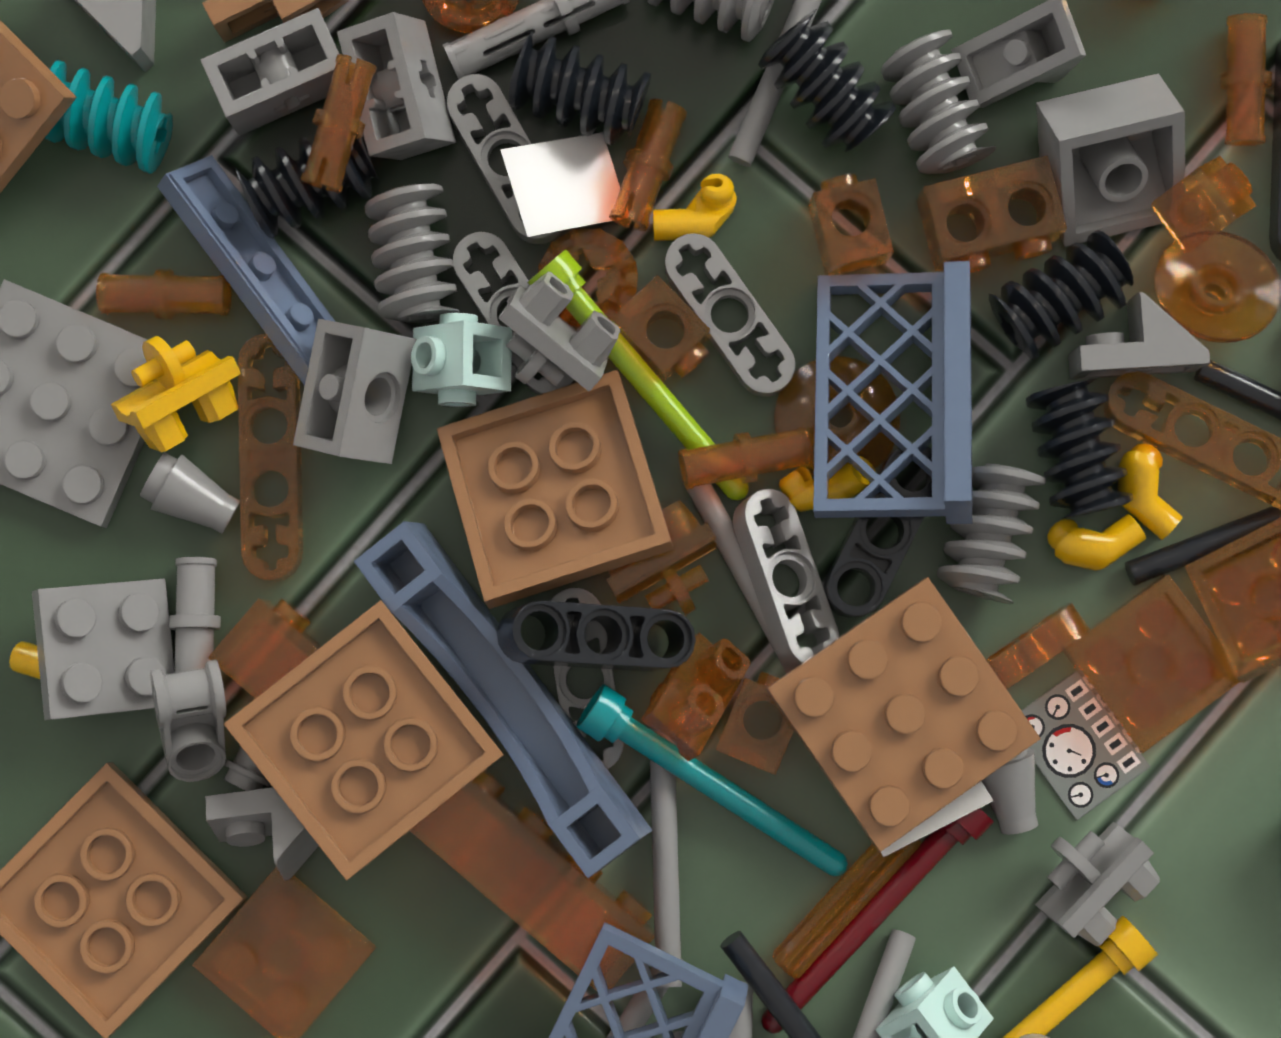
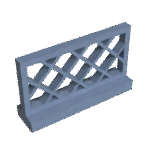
M970 261L944 262V272L818 276L813 499L815 518L946 516V524H973ZM932 292V308L913 326L891 307L905 293ZM879 293H885L881 298L877 295ZM859 294L871 307L848 328L831 312L832 295ZM882 315L901 331L903 335L880 356L859 335ZM931 326L932 343L922 335ZM831 328L840 335L832 343ZM914 343L932 359V367L916 382L911 384L890 364ZM850 344L871 365L847 386L830 370V362ZM882 373L903 394L879 415L858 394ZM931 384L932 402L922 394ZM830 386L839 393L831 402ZM915 402L932 418V426L911 444L889 423L908 405ZM850 403L871 423L846 445L829 429V420ZM882 432L903 453L879 475L857 453L878 433ZM931 443L932 462L922 454ZM829 445L838 452L830 462ZM914 461L932 478V497L904 498L889 483ZM847 462L871 482L855 498L828 499L829 479ZM879 492H881V493H883L887 498H874V497H875Z
M604 922L548 1038H563L564 1035L566 1038H578L572 1022L575 1013L601 1004L613 1036L607 1038H649L662 1034L663 1038H675L672 1030L685 1027L680 1038H729L745 1006L749 985L727 974L721 980ZM608 945L634 958L641 979L608 989L600 967V962ZM649 966L662 972L652 975ZM593 979L598 993L583 997ZM680 980L703 992L693 1011L667 1018L656 987ZM646 990L657 1022L624 1032L613 1001Z

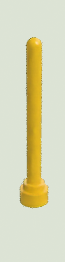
M1122 915L1116 923V929L1099 946L1102 951L1003 1038H1019L1032 1033L1046 1036L1120 971L1123 975H1126L1133 968L1139 972L1158 956L1157 952L1132 923Z

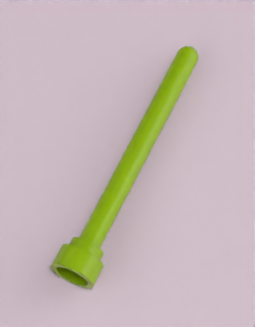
M565 249L527 283L531 285L548 271L552 272L564 284H567L574 293L572 300L565 308L582 325L594 310L603 315L605 314L582 288L586 283L578 274L582 267ZM619 333L618 339L608 358L729 499L735 501L745 498L749 491L746 479L625 337Z

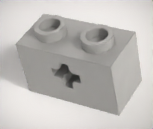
M319 8L201 59V63L222 110L239 136L351 87L347 69Z
M391 12L337 31L369 156L404 160L456 143L424 20Z

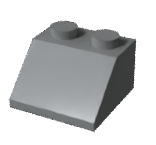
M1159 73L1036 102L1039 157L1060 239L1064 247L1076 242H1087L1088 236L1096 230L1103 231L1108 236L1186 218L1185 111Z

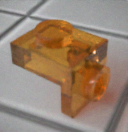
M1218 156L1198 167L1152 202L1151 207L1183 252L1190 253L1257 205L1250 197L1253 189L1243 171L1231 162L1226 164L1222 157Z

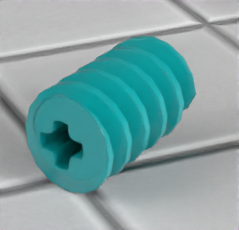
M55 61L50 70L77 98L45 139L56 143L65 138L66 144L74 150H83L89 146L90 152L98 158L103 159L113 153L115 161L120 165L129 166L137 161L139 169L144 173L151 174L155 172L167 152L173 131V115L171 113H162L161 93L152 92L144 106L138 105L137 85L128 84L120 98L114 97L113 77L104 76L96 90L90 89L91 73L89 69L83 67L79 69L70 83L66 81L67 65L65 61Z

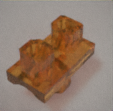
M679 500L662 509L675 550L608 571L611 577L606 579L619 604L664 579L666 584L645 595L651 608L661 609L676 600L685 616L696 610L688 593L709 581L701 565L692 568L680 576L676 572L717 549L718 547L715 542L717 538L708 522L700 526L696 517Z
M700 632L695 635L696 642L691 656L678 667L671 668L665 680L655 688L650 697V705L641 718L647 726L668 736L677 746L680 755L687 761L696 758L702 752L751 664L749 658L728 639H721L712 644Z

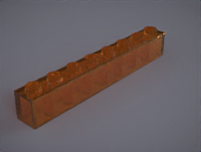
M259 598L210 654L208 659L217 660L220 669L256 699L322 647V645L305 632L311 621L288 601L281 598L274 605L269 600ZM486 770L410 830L411 833L578 976L604 922L648 944L655 938L654 929L647 924L653 914L641 902L625 890L616 898L598 882V879L604 873L602 870L587 878L570 854L567 856L548 839L554 832L545 820L527 806L518 814L499 798L506 788ZM609 945L602 957L600 967L608 989H611L635 960L633 957ZM592 979L589 985L597 991Z

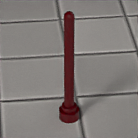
M979 808L930 833L785 989L797 1006L802 1010L957 842L964 845L971 837L977 841L994 821ZM766 1009L761 1017L762 1027L772 1034L781 1032L783 1029L769 1010Z

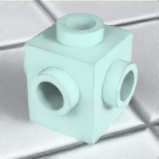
M444 313L440 314L439 324L413 328V338L417 340L411 352V363L413 366L412 391L438 394V405L450 407L476 406L477 395L511 392L512 351L506 347V344L512 338V329L510 327L479 323L478 316L474 314Z
M953 966L931 979L926 972H921L903 984L894 994L899 1001L898 1005L875 1030L881 1038H978L994 1018L980 1001L977 994Z

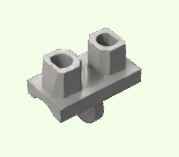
M549 271L531 284L527 290L519 285L508 298V304L498 318L516 332L506 344V347L524 360L514 374V377L523 384H526L539 372L556 386L568 374L590 392L603 376L609 359L608 356L618 339L620 329L605 315L595 310L577 330L565 322L558 315L570 303L574 293L567 284H564Z
M1112 822L1099 837L1090 831L1075 848L1059 836L1051 845V848L1063 861L1047 876V879L1053 886L1035 905L1073 938L1079 935L1093 945L1100 946L1116 929L1118 921L1104 907L1111 898L1121 890L1136 902L1144 899L1160 883L1158 874L1148 860L1154 852L1141 839L1133 837L1115 822Z

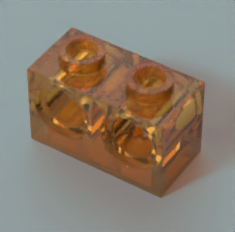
M1048 155L924 186L916 199L935 271L943 270L944 262L970 261V274L992 266L991 257L1014 252L1017 261L1034 258L1052 251L1051 242L1056 241L1068 229ZM1023 199L1031 203L1037 212V223L1032 226H1023L1016 223L1008 211L1009 201ZM955 214L969 217L977 228V238L968 242L955 239L947 229V218Z

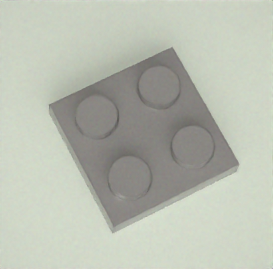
M165 578L45 588L32 591L44 721L154 708L150 670L161 669L165 675L175 673Z

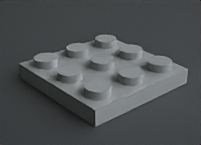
M4 279L0 287V484L100 527L107 528L145 442L135 426L118 421L111 404L140 388L134 381L131 370L146 363L142 345L148 339Z

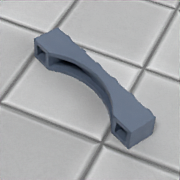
M403 521L354 560V563L391 613L437 659L483 716L523 776L547 824L587 878L605 868L653 831L529 664L512 661L503 653L498 645L497 638L499 623L424 523Z

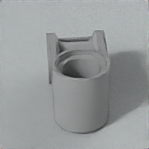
M207 661L205 668L166 675L161 669L150 670L154 708L170 774L176 779L186 782L210 778L220 771L226 760L223 719L226 718V701L218 661Z

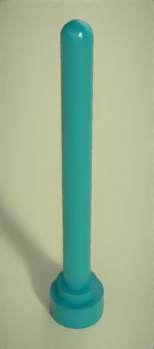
M601 685L584 708L576 728L599 742L604 737L611 743H614L619 739L828 875L840 876L847 870L848 860L842 852L632 717L633 710L625 705L626 698L607 685Z

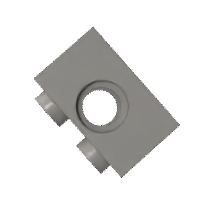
M318 318L293 445L339 457L392 464L412 365L411 352L417 339Z

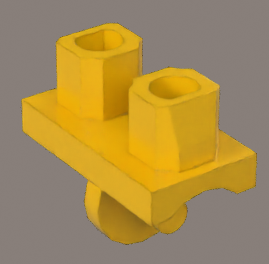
M154 336L143 342L142 345L146 363L131 370L132 377L140 388L111 404L118 421L135 426L137 432L149 448L159 452H166L185 441V438L188 436L177 413V410L192 402L200 420L207 423L219 421L238 410L239 407L230 380L240 375L241 372L232 356L219 359L209 350L196 356L193 346L187 340L171 348L162 338Z

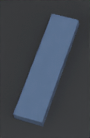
M212 155L166 173L157 185L158 189L305 386L318 318L336 321L275 239L268 237L261 230L249 204Z

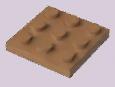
M618 369L603 374L600 381L590 392L577 382L436 428L483 599L489 609L675 550Z
M929 577L917 582L765 688L876 850L880 852L1041 739Z
M382 600L224 723L228 731L346 881L504 756L502 751Z
M109 762L0 870V935L103 1038H109L248 896L113 762Z

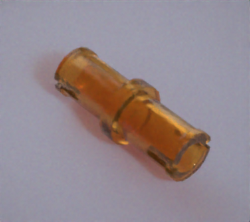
M1244 13L1227 17V72H1223L1220 75V87L1227 90L1225 145L1256 146L1266 142V135H1264L1265 89L1272 86V72L1266 70V25L1268 23V16L1264 14Z
M337 54L336 66L324 107L315 111L312 123L318 126L305 173L301 177V181L320 189L324 185L327 186V191L341 193L342 181L354 140L363 136L365 124L360 119L373 75H375L377 67L370 62L357 58L356 63L351 62V56Z
M662 99L649 100L648 111L635 148L628 149L625 154L623 165L627 168L614 208L611 209L609 218L612 221L626 228H629L631 221H634L633 228L637 231H646L648 229L649 219L663 181H668L671 178L674 165L670 162V158L683 121L687 117V111L684 108L670 101L667 102L666 109H662Z
M157 269L154 275L101 273L97 280L96 299L98 309L102 314H109L111 312L154 313L158 320H171L175 314H219L220 316H227L231 308V286L223 275L179 276L174 275L171 269Z
M805 426L797 427L794 430L751 437L748 432L734 434L733 441L689 450L685 448L678 451L681 477L686 490L693 489L695 486L739 478L743 484L757 482L758 475L800 466L808 467L813 462L811 442Z

